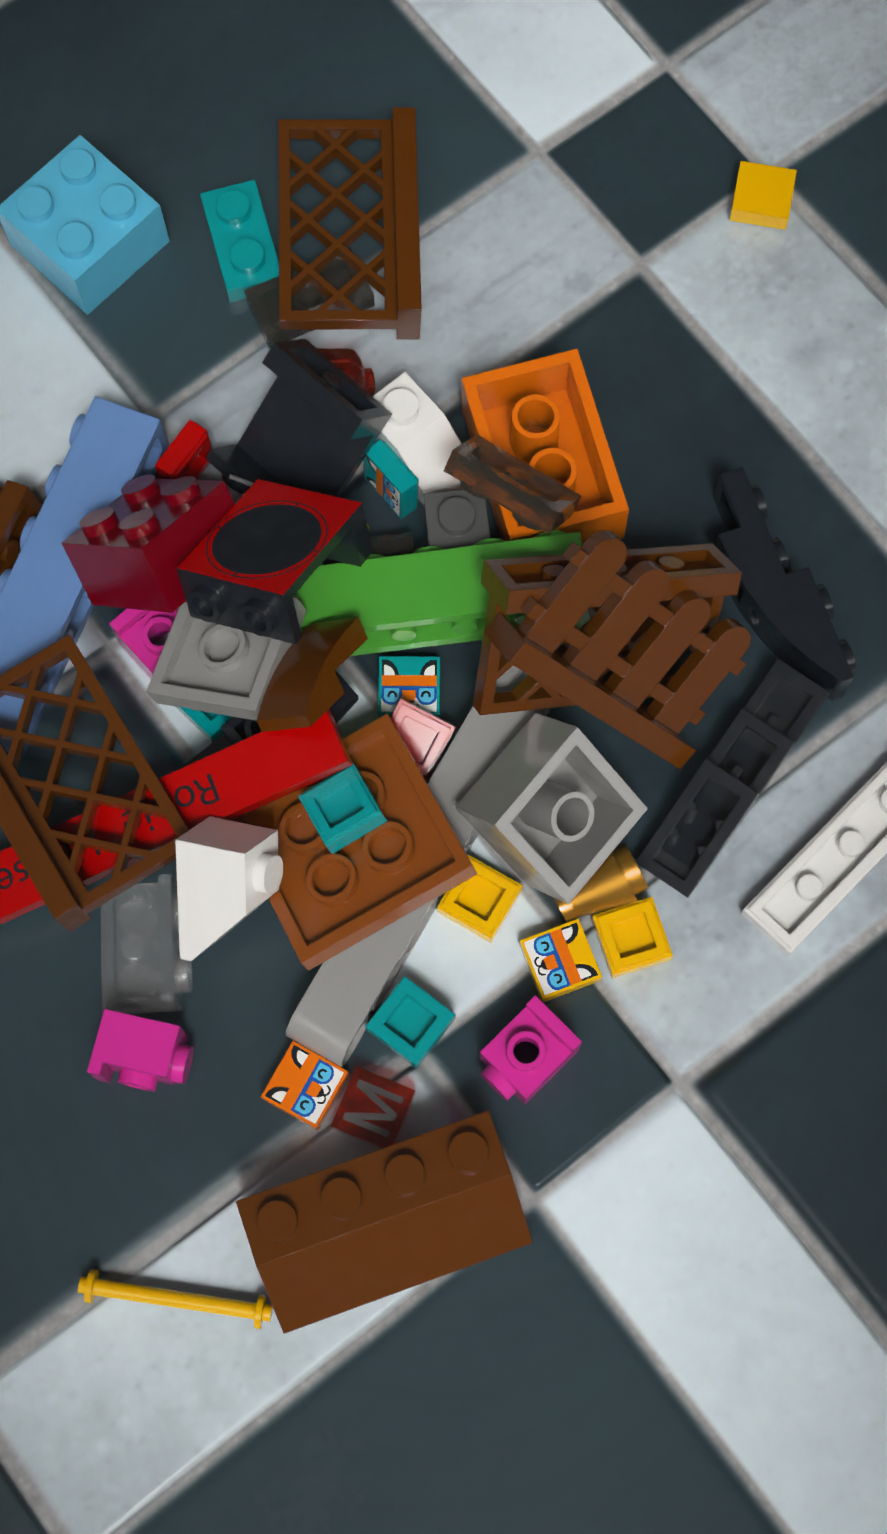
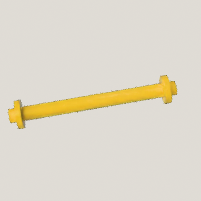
M90 1269L87 1277L81 1276L78 1284V1293L84 1294L85 1303L92 1304L95 1296L248 1318L254 1319V1328L256 1329L262 1328L263 1321L271 1322L273 1306L266 1304V1295L259 1294L256 1303L99 1279V1271Z

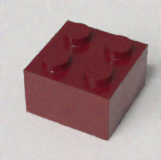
M143 475L126 483L121 489L122 495L109 506L92 511L83 517L79 522L81 528L61 544L92 605L173 613L184 604L186 599L176 568L233 507V499L224 481L196 480L194 476H185L178 479H156L154 475Z

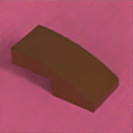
M359 617L312 623L302 632V638L297 644H292L278 664L261 703L257 723L262 732L311 727L345 693L335 670L368 639Z

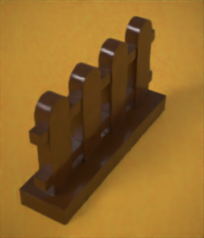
M598 531L592 534L582 547L574 542L571 543L563 554L569 563L539 601L530 596L520 608L526 614V618L520 625L499 612L486 628L484 634L510 664L681 769L696 751L680 734L681 730L689 721L697 725L706 714L700 707L729 672L737 676L746 666L741 657L750 646V633L737 620L732 618L719 621L708 634L701 631L710 619L711 607L699 593L693 590L682 591L665 606L660 601L669 590L670 579L668 574L655 562L643 561L636 564L623 577L617 572L627 558L625 544L611 531ZM605 587L613 591L583 630L576 626L577 622ZM649 616L654 619V623L626 657L620 655L619 652ZM563 640L571 644L565 653L557 649ZM689 645L695 647L696 649L667 684L661 682V679ZM608 668L613 671V674L606 681L600 676ZM648 695L654 698L649 707L642 704Z

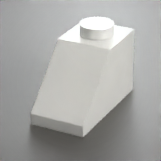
M406 372L402 373L373 396L392 413V416L374 443L380 439L382 442L385 441L419 479L418 499L423 505V494L476 489L483 485L481 476L445 414Z
M208 817L175 839L180 959L187 961L195 959L279 890L283 876V861L278 855V830Z

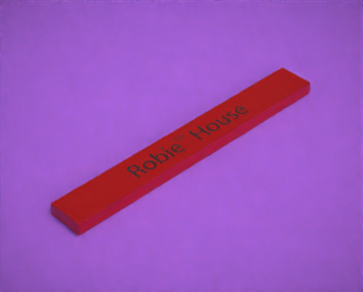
M329 708L311 727L257 733L159 778V781L190 830L208 817L233 820L353 764ZM136 789L118 798L133 801ZM148 789L145 804L159 806ZM103 805L98 806L89 838L121 844L130 811ZM83 814L56 825L52 829L77 835ZM141 814L133 847L154 852L177 838V835L167 819ZM60 842L68 857L71 858L74 845ZM12 846L0 851L1 925L45 905ZM86 848L79 871L84 884L87 886L113 874L118 854ZM129 857L127 867L135 864L141 859Z

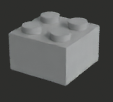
M538 713L531 717L455 807L528 886L568 905L648 809L578 727Z

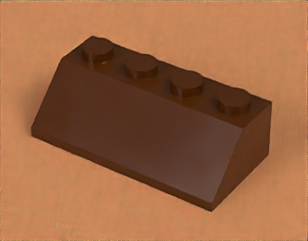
M489 1110L236 1201L256 1267L284 1334L533 1243L512 1174Z

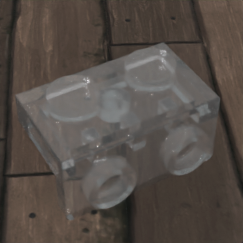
M172 874L159 875L158 883L135 884L101 905L102 1012H104V1009L126 1014L182 1011V993L192 992V961L180 959L177 882Z

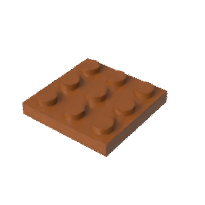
M388 714L343 738L352 763L360 772L387 822L331 854L298 795L330 776L230 820L278 830V855L283 861V876L279 890L269 900L301 964L308 971L478 874Z

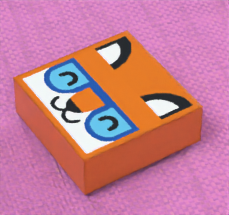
M292 1041L262 1093L261 1098L318 1131L350 1074L349 1071Z

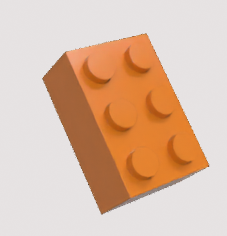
M578 349L461 378L462 413L500 539L512 541L535 538L536 535L550 530H559L566 533L580 532L583 544L592 534L602 530L613 532L619 539L624 538L629 508Z

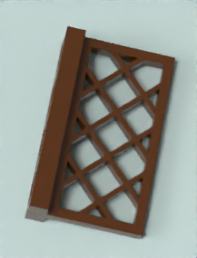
M393 107L392 119H278L280 330L396 329L397 340L420 339L422 305L415 107ZM290 139H314L325 150L309 164H306L290 150ZM357 139H381V151L366 164H363L346 148ZM335 158L355 173L337 189L318 174ZM290 167L297 173V174H296L294 177H292L291 179H290ZM380 168L382 170V179L375 174ZM307 182L326 197L309 214L291 200V196ZM364 182L382 196V200L367 214L347 199ZM336 207L355 222L338 239L318 224ZM291 217L298 223L292 229ZM382 217L383 229L378 224H376V222ZM307 232L327 247L309 265L291 251V246ZM365 232L383 246V251L367 265L348 249ZM337 257L357 273L339 290L319 275ZM291 267H292L296 272L299 273V274H298L296 277H294L292 280H291ZM383 267L384 279L377 274ZM308 282L328 298L317 310H292V297ZM367 282L385 297V310H360L348 298Z
M713 543L628 549L626 561L617 572L625 577L636 564L643 561L655 562L668 574L670 579L669 590L661 600L662 604L667 606L677 594L686 590L696 591L709 603L711 616L701 630L706 634L719 622L724 596L738 594L742 572ZM563 554L484 560L481 584L489 593L484 631L499 612L505 616L507 614L524 613L520 608L530 596L539 601L569 563ZM605 587L590 607L597 613L601 608L600 606L605 603L613 591ZM648 616L619 654L623 657L627 656L655 620ZM587 621V622L581 627L582 630H583V629L585 628V626L589 623V621ZM483 633L473 707L479 715L576 706L570 700L529 675L511 691L495 693L497 679L513 665L505 659ZM563 640V644L558 650L565 653L571 644ZM689 645V646H688V648L691 650V654H692V652H693L696 648L693 647L692 645ZM607 668L600 677L607 681L604 675L607 674L610 671V669ZM674 675L664 676L661 682L667 684Z
M69 634L0 675V698L7 695L24 699L16 729L10 730L0 727V739L12 741L9 753H7L0 741V827L53 918L71 932L92 919L89 914L91 911L176 860L175 839L154 852L133 847L141 814L167 819L177 838L189 831ZM69 657L77 670L71 696L67 697L40 691L46 670ZM29 681L28 688L19 687ZM86 687L95 702L82 700ZM37 702L67 708L58 739L28 733ZM79 711L105 716L108 721V727L102 748L70 742ZM117 738L127 754L113 751ZM24 744L55 750L46 782L23 778L18 772L17 767ZM67 753L98 759L89 791L58 785ZM110 762L136 767L140 777L133 801L101 794ZM148 789L159 806L145 804ZM30 790L42 792L39 806ZM55 795L86 802L77 835L53 830L48 823ZM98 805L130 811L121 844L89 838ZM60 842L74 845L71 858L68 857ZM90 848L118 854L112 878L89 891L79 875L85 849ZM129 857L141 859L127 868Z

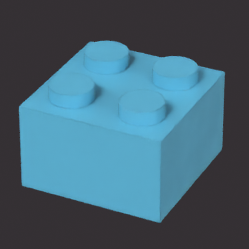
M81 135L0 204V222L10 245L87 315L170 242L160 204Z

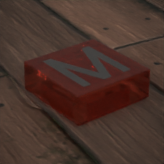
M356 1066L333 1119L331 1128L380 1149L396 1144L416 1095V1090Z

